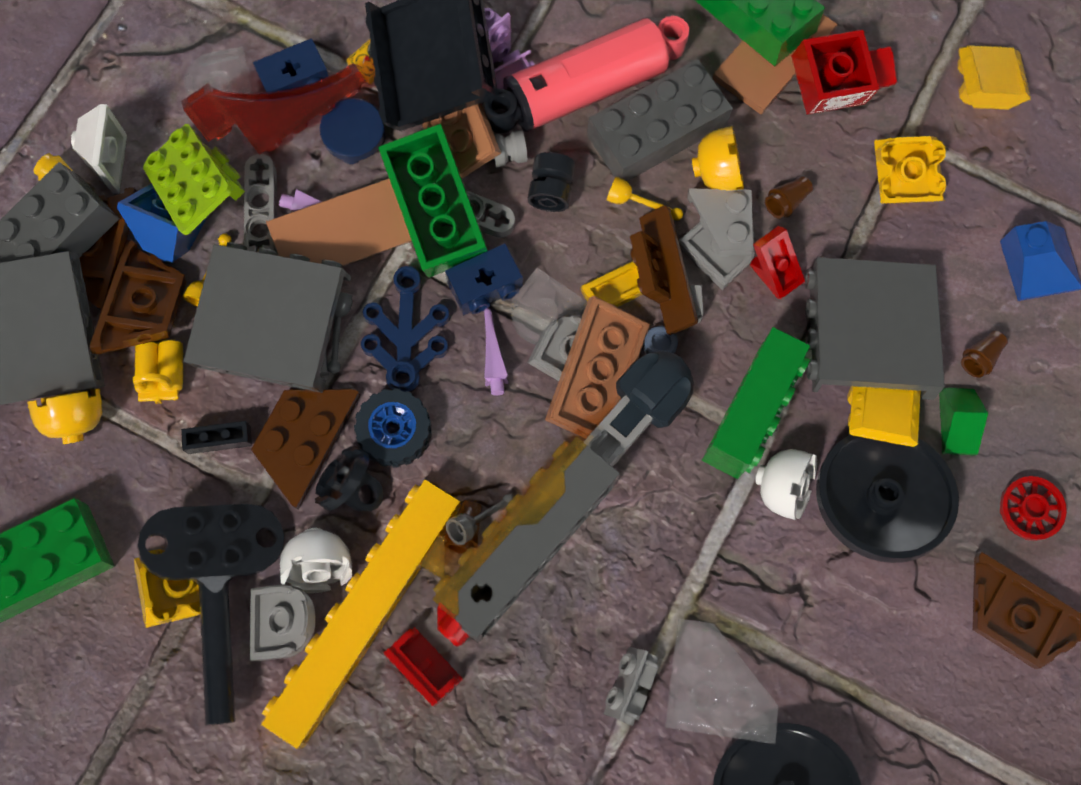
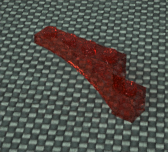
M352 63L339 72L315 83L275 92L245 93L212 88L207 83L181 102L185 113L208 142L214 138L221 139L232 131V126L236 124L260 155L264 151L271 152L278 148L282 143V139L290 133L297 134L303 131L309 125L308 121L318 114L323 116L334 109L335 103L343 97L349 98L357 94L362 88L361 85L366 80L355 64Z

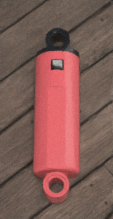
M678 16L665 17L660 21L658 27L650 19H641L504 77V89H498L499 97L485 101V113L492 131L496 133L509 132L516 125V121L524 132L531 131L665 73L669 67V60H676L684 53L689 35L688 24ZM667 37H673V38H675L676 40H671V39H668ZM505 109L507 112L500 114L496 113L495 110Z

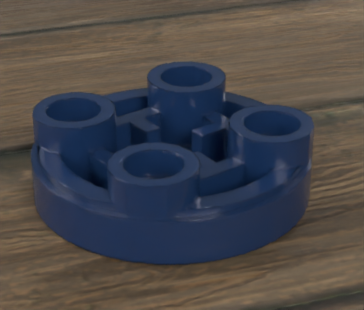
M349 98L334 103L323 114L320 122V135L325 148L333 156L343 160L346 164H356L360 160L370 157L386 139L385 126L380 118L379 110L371 103L362 99Z

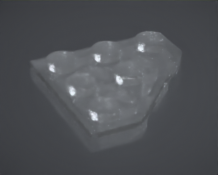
M678 619L665 727L775 744L779 706L714 623Z

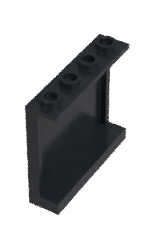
M397 0L383 7H378L369 1L365 3L367 15L365 22L369 30L370 54L374 62L376 75L374 83L378 90L380 102L379 115L384 125L398 131H404L499 97L483 0Z

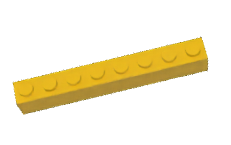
M425 479L420 486L414 485L405 499L408 505L402 514L396 513L389 521L385 529L388 535L382 544L376 543L369 551L365 559L368 565L362 574L356 573L349 581L345 589L348 595L342 604L336 603L327 614L325 621L328 622V625L322 634L316 633L310 639L304 650L308 655L300 666L295 664L290 669L284 679V683L287 686L279 697L273 696L263 710L262 714L266 717L261 725L296 749H303L446 532L447 521L456 516L461 508L460 501Z

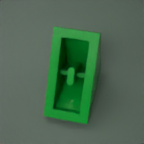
M943 388L939 393L942 454L977 455L988 411L975 389Z

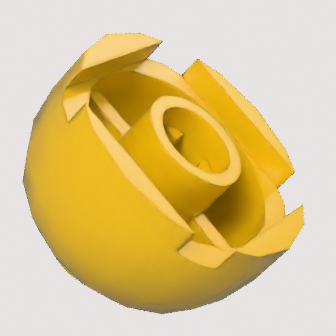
M733 126L720 128L708 133L698 145V157L692 158L695 177L701 176L705 186L709 189L744 190Z
M90 389L91 396H88V391H76L40 398L42 405L37 406L36 400L27 401L34 426L41 434L48 438H62L63 444L83 441V434L93 430L100 422L102 416L100 389Z

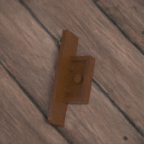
M662 206L639 217L642 231L630 236L632 244L630 254L634 264L637 266L639 274L637 285L640 292L645 297L660 304L666 333L672 335L696 325L698 318L671 209L667 206Z

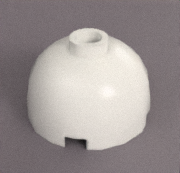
M788 449L772 456L767 466L762 464L759 467L756 484L761 485V498L772 512L793 520L801 518L812 492L808 488L810 479L815 480L817 456L802 450Z
M320 528L306 529L289 540L281 553V583L283 585L286 582L290 583L291 586L298 587L306 593L330 591L331 588L328 584L336 583L339 580L340 586L346 584L352 577V563L348 547L339 536Z

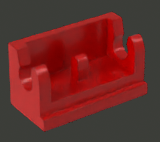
M415 627L407 630L384 652L385 656L432 707H436L463 680Z

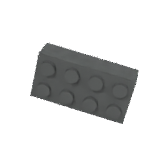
M697 58L589 117L587 137L614 177L617 176L629 181L701 141L708 133L726 127L733 108Z
M58 162L0 220V263L66 251L77 253L80 258L120 218L79 175Z

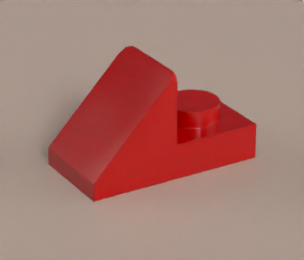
M777 226L753 243L757 256L752 259L750 266L776 298L781 300L805 282L787 229Z

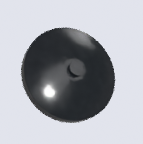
M848 435L831 449L817 477V503L826 525L846 547L872 560L901 563L921 558L932 552L943 542L952 530L957 518L959 495L955 478L944 459L930 445L919 438L918 445L910 447Z
M773 723L757 727L745 733L727 749L717 766L713 785H861V782L850 758L831 738L804 725Z

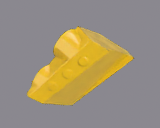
M967 46L958 49L960 56L957 62L958 70L964 76V82L959 88V98L962 102L972 105L973 108L1008 110L1031 99L1021 54L1018 50L1009 47Z
M932 136L895 137L874 140L881 204L944 201L946 179L941 175L940 163L945 158V146L942 142Z
M851 386L847 394V401L851 405V412L848 417L850 435L915 447L918 445L921 391Z
M156 549L151 550L149 552L152 554H161L164 552V550ZM140 557L134 558L143 621L146 628L200 615L199 586L196 582L192 580L175 581L161 579L146 569L140 561Z

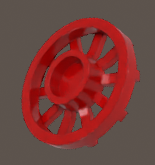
M1027 476L1013 481L1002 492L1000 501V514L1007 528L1017 536L1028 541L1043 540L1055 535L1062 528L1066 520L1067 508L1062 493L1053 483L1041 477ZM1022 483H1032L1030 495L1026 493ZM1038 485L1044 486L1047 489L1043 495L1037 494ZM1015 487H1017L1022 499L1011 494ZM1053 494L1057 505H1049L1047 498ZM1008 499L1018 504V507L1008 508ZM1058 510L1057 520L1048 516L1049 511ZM1009 513H1019L1020 516L1013 521ZM1023 520L1027 521L1025 531L1018 527ZM1041 520H1045L1053 525L1050 531L1046 532ZM1034 522L1040 534H1031L1032 524Z

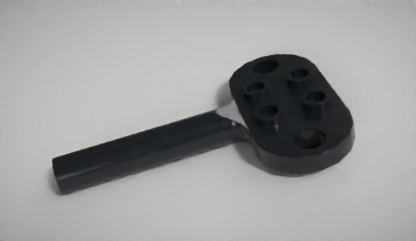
M230 504L173 507L154 514L140 530L137 549L140 561L150 573L166 580H192L199 586L205 725L235 722L229 582L234 577L249 576L265 571L275 563L283 549L284 533L280 521L273 512L260 505ZM260 530H269L274 534L275 544L266 548L257 543L256 534ZM152 536H160L165 539L167 548L161 554H152L146 549V541Z

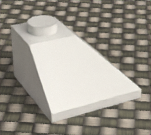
M100 104L78 118L77 129L72 133L71 143L73 149L113 194H119L127 134L107 104Z

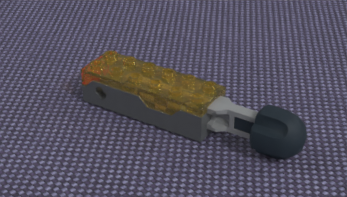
M656 351L645 354L636 360L616 382L617 394L622 399L584 442L577 436L570 444L564 441L552 455L554 458L551 463L552 465L547 470L541 467L530 479L529 484L531 486L524 496L518 493L505 508L507 510L505 518L500 523L494 520L481 535L484 538L482 544L476 550L470 547L457 562L460 565L458 571L452 577L446 574L434 587L433 591L436 595L433 601L437 605V630L452 644L462 646L469 637L479 643L615 487L620 473L613 466L650 423L657 428L668 427L687 406L693 395L694 381L690 369L681 357L668 351ZM478 591L482 594L487 591L492 593V598L489 602L481 600L476 603L473 599Z

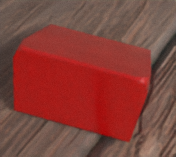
M891 46L869 51L879 88L896 85L897 79Z

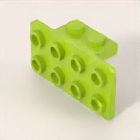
M184 124L180 129L175 130L161 148L148 156L143 166L146 175L176 227L184 235L190 234L228 196L236 201L245 192L238 182L241 176L228 164L229 158L218 147L215 146L211 149L202 142L194 128L189 124Z

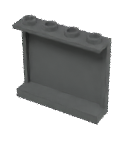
M227 242V246L214 244L183 362L199 369L323 393L326 380L320 377L325 352L343 280L350 281L351 276L341 268L342 264L332 260L324 259L319 264L310 262L308 257L299 254H290V257L286 258L278 256V252L266 248H259L258 252L248 251L246 246L238 243Z
M66 251L0 263V405L105 387L99 354H92L89 347L94 334V328L79 254Z
M817 257L812 268L807 269L805 274V289H810V299H807L805 315L807 319H811V329L807 331L806 344L810 345L809 349H811L812 356L807 366V379L812 380V392H818L822 384L921 391L920 399L934 400L945 387L936 265Z

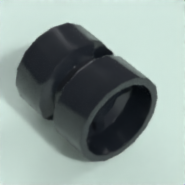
M555 152L537 154L534 158L533 180L530 182L527 202L534 208L542 211L561 212L568 209L571 195V187L569 185L573 183L575 171L574 160L566 155Z

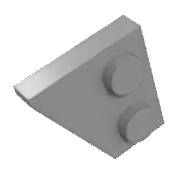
M689 188L687 199L690 203L693 202L700 215L699 220L705 231L711 235V242L718 255L751 256L753 253L752 190Z

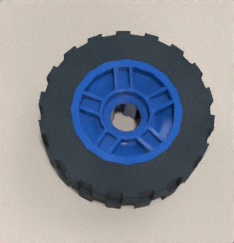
M400 389L381 390L378 394L374 393L369 396L370 398L361 404V409L355 417L354 431L361 449L368 453L370 460L376 461L384 467L392 466L397 468L404 464L407 466L416 458L418 460L422 456V452L427 450L429 446L428 441L432 435L430 417L422 401L419 398L416 399L412 393L408 391L403 392ZM392 422L393 425H400L399 431L394 434L389 433V423Z

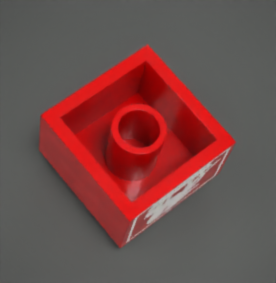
M864 30L804 39L791 56L807 115L864 105L879 91Z

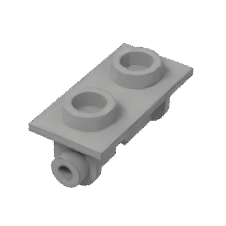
M629 647L627 653L620 661L619 675L616 683L606 697L604 715L618 719L633 726L635 720L639 721L647 696L636 691L638 686L650 690L659 665L656 664L658 657L649 654L646 650Z

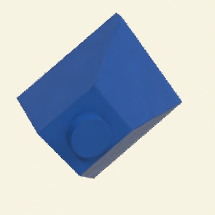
M152 183L119 201L117 205L118 211L142 250L155 255L163 261L174 262L189 252L207 219L206 217L190 234H182L176 227Z
M1048 221L1015 226L1000 241L1018 301L1081 290L1080 277L1064 228Z

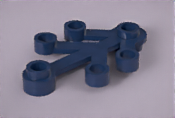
M404 266L395 272L393 278L395 288L400 293L398 328L384 315L379 304L368 303L363 308L365 321L370 325H376L397 347V361L382 348L379 337L374 334H368L363 337L361 348L364 354L374 357L387 370L386 382L391 390L400 389L403 392H412L419 384V372L433 359L444 357L448 353V343L444 337L434 336L429 340L428 347L412 360L411 348L436 326L446 325L449 322L450 315L446 306L442 304L434 305L430 309L429 314L412 329L414 293L420 289L421 279L415 268ZM410 279L414 281V284L406 288L402 286L403 281ZM375 309L379 311V315L376 318H369L367 316L370 310ZM437 311H442L446 314L441 320L435 319L433 315ZM369 341L377 342L375 349L368 350L365 348ZM437 342L444 345L443 350L439 352L432 349V346ZM405 373L409 375L407 382L400 383L397 381L400 374Z

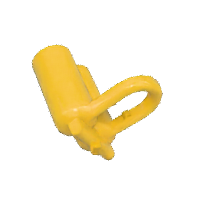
M167 340L159 344L149 342L135 346V376H133L135 391L138 393L139 402L155 401L156 404H161L162 400L176 401L179 399V392L183 388L182 342Z

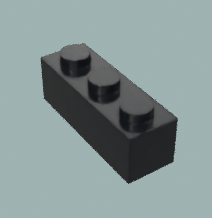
M247 421L181 429L182 450L187 454L252 446L251 426Z

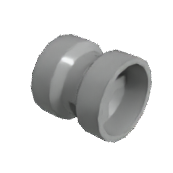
M522 130L513 131L507 137L501 134H494L501 154L494 158L495 167L505 166L509 160L515 161L517 164L528 162L526 142Z

